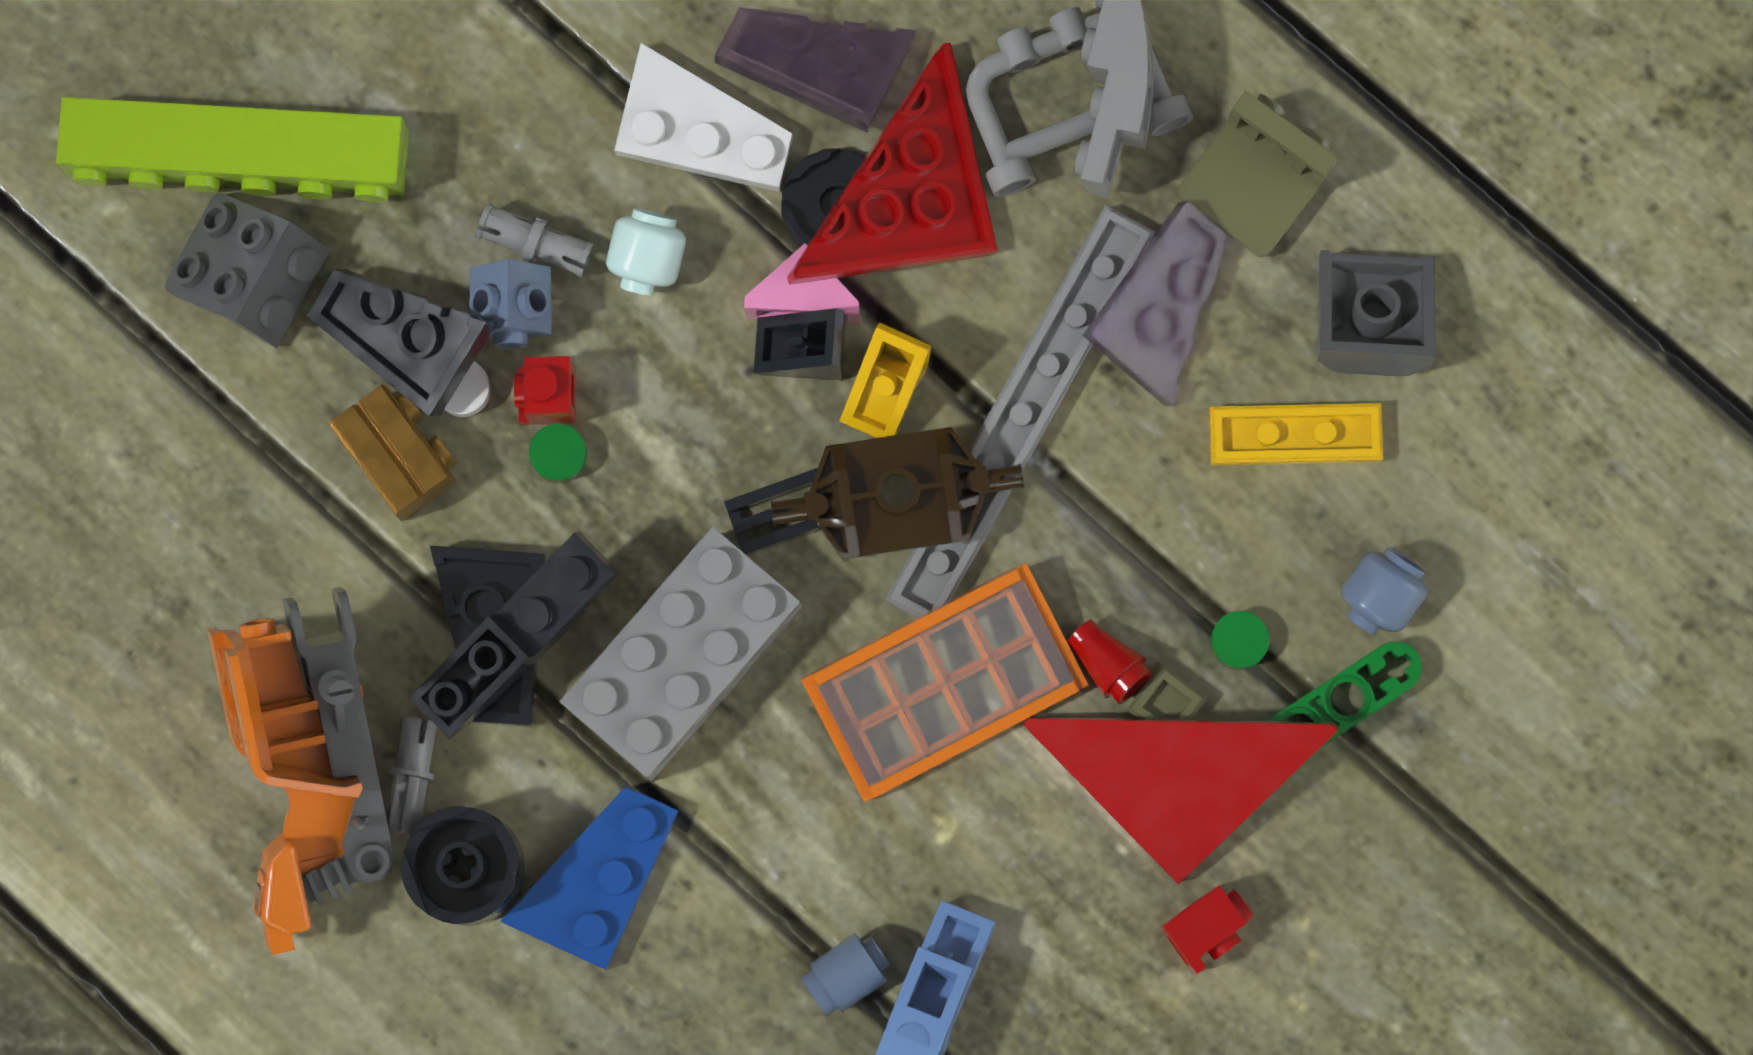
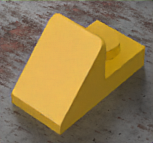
M878 323L839 422L875 438L897 435L914 391L927 370L932 346L882 323Z

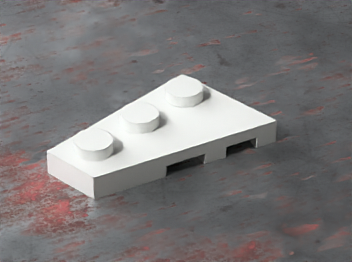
M640 43L614 149L615 154L621 157L780 192L793 141L792 133Z

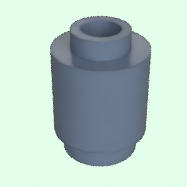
M854 933L809 965L812 970L803 975L801 980L820 1009L828 1016L836 1009L844 1012L888 982L882 971L891 964L872 936L862 942L857 934Z

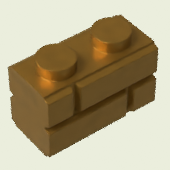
M383 384L360 399L356 405H352L329 423V426L395 516L402 522L457 482L448 470L457 461L437 435L427 441L415 423L422 419L423 415L415 404L400 392L394 396L389 388Z

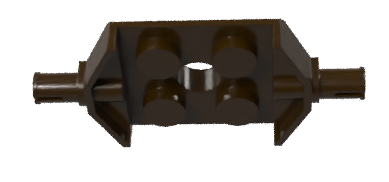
M948 427L828 445L823 452L810 492H804L805 497L770 502L772 513H776L772 514L774 526L808 520L809 523L814 522L841 560L849 562L850 558L956 542L968 544L985 496H989L991 492L1022 489L1024 488V479L1021 464L988 470L986 465L980 466L953 428ZM891 477L906 478L913 485L914 496L907 505L892 507L887 505L881 498V487Z

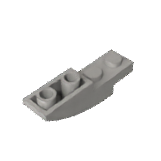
M1095 0L1096 7L1101 8L1096 29L1089 27L1084 37L1081 60L1087 62V68L1093 82L1105 84L1104 87L1096 86L1093 92L1089 110V119L1095 120L1090 141L1082 140L1075 163V173L1081 175L1080 180L1087 194L1109 198L1123 144L1143 149L1146 147L1152 115L1154 66L1150 30L1142 0Z

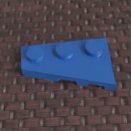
M625 787L500 922L607 970L679 811Z

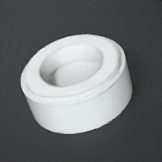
M475 361L444 409L450 415L456 417L473 416L479 413L490 399V379L485 370Z

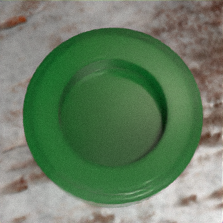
M551 424L545 426L531 440L529 446L530 462L535 471L547 481L554 483L568 482L576 478L583 471L587 462L588 452L582 436L568 425Z
M1234 611L1224 615L1216 623L1211 633L1210 645L1215 658L1222 665L1234 670H1244L1253 667L1265 656L1269 647V633L1264 622L1255 614L1247 611Z

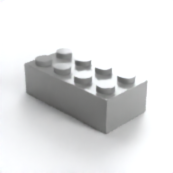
M712 527L559 702L652 782L802 610L801 603L719 531Z

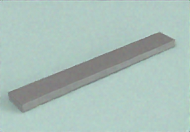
M1104 206L969 448V451L980 466L986 465L988 470L1021 464L1023 472L1154 237V231L1112 208ZM1013 489L991 492V495L985 496L968 544L956 542L913 549L889 591L885 602L917 618L952 600Z

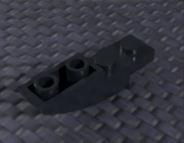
M581 532L573 533L495 615L488 616L409 698L448 739L453 738L536 663L586 613L584 610L620 572Z

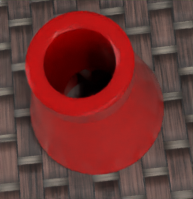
M1092 619L1083 623L1067 641L1068 645L1078 655L1104 698L1112 697L1119 705L1134 696L1152 674L1144 665L1146 661L1144 656L1101 629Z

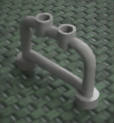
M1080 7L1065 9L1050 18L1049 22L1053 31L1033 39L1027 27L1011 30L997 40L1001 51L991 54L980 61L969 75L966 87L968 104L994 165L986 173V178L994 197L1011 195L1034 183L1036 178L1028 159L1092 134L1095 120L1089 119V111L1008 142L989 96L990 83L993 79L1005 73H1017L1029 69L1039 63L1041 59L1056 53H1068L1082 48L1087 29L1089 27L1096 29L1100 13L1084 18ZM1153 52L1154 93L1149 130L1153 136H1159L1183 127L1194 117L1184 95L1172 96Z

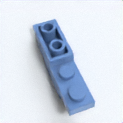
M941 900L922 947H918L875 1055L945 1054L951 1040L952 1029L995 929V921Z

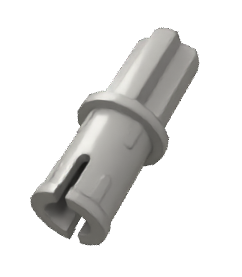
M402 717L395 768H389L388 772L389 775L394 777L387 823L390 831L410 835L422 820L427 782L434 781L435 775L429 773L435 733L438 727L431 720L422 722L420 718Z

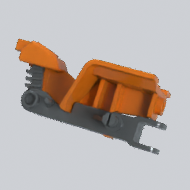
M342 587L332 589L339 626L338 631L333 634L305 639L298 604L292 597L283 599L287 626L285 624L275 625L274 618H262L240 624V633H237L235 630H218L216 627L207 629L230 739L236 749L243 756H246L250 769L262 783L284 788L289 797V809L284 819L283 832L278 834L262 851L254 900V912L261 919L266 946L270 949L271 955L295 950L292 934L308 931L311 928L307 900L310 903L317 901L319 906H322L325 902L320 894L321 891L327 889L329 895L334 900L338 898L333 887L334 885L340 883L347 894L352 891L349 884L359 881L371 883L382 880L390 873L394 864V853L362 698L364 695L362 685L359 683L353 653L357 638L349 599ZM294 649H295V650L299 653V655H300V660H301V665H302V673H303V675H304L305 684H304V681H303V677H302V674H301V671H300V668H299V664H298V661H297V658H296V654H295Z

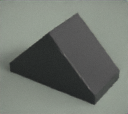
M833 308L757 318L753 374L842 381L846 326L844 310Z

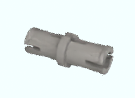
M487 203L478 223L481 226L477 227L475 233L476 238H483L522 253V260L533 263L535 259L575 273L579 277L583 276L591 258L589 254L594 249L593 242H587L548 227V221L537 217L535 221L497 208L491 203Z

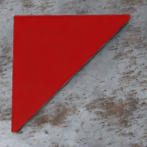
M943 43L935 51L788 274L789 285L986 257L998 251L951 43Z
M1031 716L1022 724L1178 885L1339 730L1333 722L1294 723L1286 721H1204L1196 719L1147 720L1098 717L1049 718Z

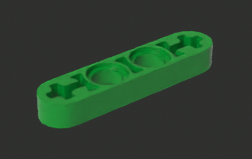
M1390 641L1383 644L1267 721H1285L1292 715H1303L1308 717L1312 723L1333 722L1339 730L1324 744L1326 745L1411 689L1418 682L1422 673V662L1418 652L1411 645L1401 641ZM1389 653L1394 660L1403 656L1409 664L1403 670L1406 681L1400 683L1395 677L1387 679L1376 687L1384 695L1383 698L1376 701L1370 684L1357 671L1365 667L1370 678L1385 667L1386 663L1382 657L1384 654ZM1349 683L1356 686L1361 692L1363 704L1361 709L1352 716L1341 715L1332 707L1330 695L1332 690L1339 684Z

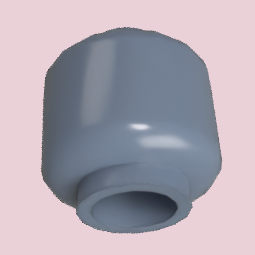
M1387 547L1383 553L1380 551L1367 552L1341 589L1345 602L1352 607L1346 615L1347 618L1372 635H1375L1380 628L1389 632L1402 631L1427 597L1428 588L1422 580L1426 572L1411 559L1391 547Z

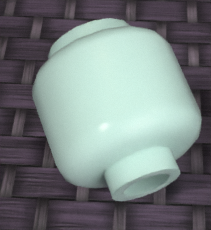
M633 208L632 216L620 217L616 221L606 258V265L611 273L622 277L620 288L652 296L655 286L666 287L676 282L686 245L684 233L676 228V218L649 210Z

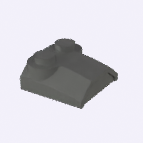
M1320 250L1318 334L1315 342L1318 362L1338 373L1382 376H1410L1421 370L1432 368L1436 357L1435 256L1426 255L1425 258L1329 253V250Z

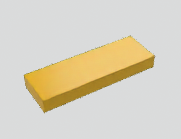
M1381 403L1212 406L1209 408L1210 466L1381 463L1383 461Z

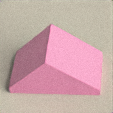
M803 244L744 296L746 318L757 319L760 317L837 308L844 310L845 323L859 324V302L837 278L788 284L787 276L807 247L806 244Z

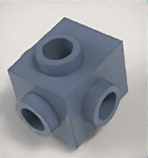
M505 259L470 268V313L497 322L488 337L489 339H494V347L500 349L528 347V339L551 334V267Z

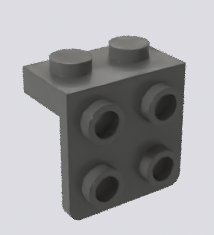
M219 193L212 197L166 280L165 289L173 296L223 317L261 342L277 348L331 249L292 222Z

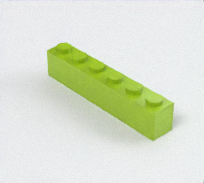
M62 97L56 164L68 176H72V182L85 186H105L107 178L126 179L129 180V186L148 190L162 189L163 182L185 183V189L201 193L219 192V185L241 186V192L255 196L275 195L276 188L298 189L299 196L309 199L332 198L333 191L354 193V198L359 201L383 203L388 201L389 195L404 196L409 129L402 116Z

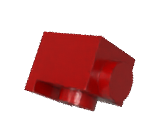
M570 356L524 357V367H518V373L514 374L515 407L518 408L519 425L576 424V367Z
M1218 885L1159 928L1190 972L1195 975L1206 968L1200 959L1202 955L1208 952L1211 958L1216 960L1242 941L1236 931L1254 918V915L1235 889L1226 894L1221 886Z

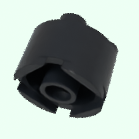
M453 806L433 812L419 822L403 851L401 875L409 897L426 914L442 922L473 926L495 919L512 905L522 890L525 875V859L519 840L503 821L476 808ZM460 852L469 858H476L477 866L470 869L471 878L467 881L461 876L452 875L450 868L458 864L457 854Z

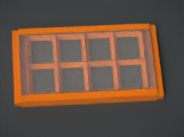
M1026 562L800 679L864 803L1089 686Z

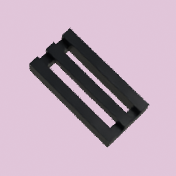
M818 468L724 501L741 551L745 555H752L819 530L814 522L809 523L808 520L750 540L747 531L773 522L772 514L776 513H772V510L768 509L742 519L739 512L811 486Z

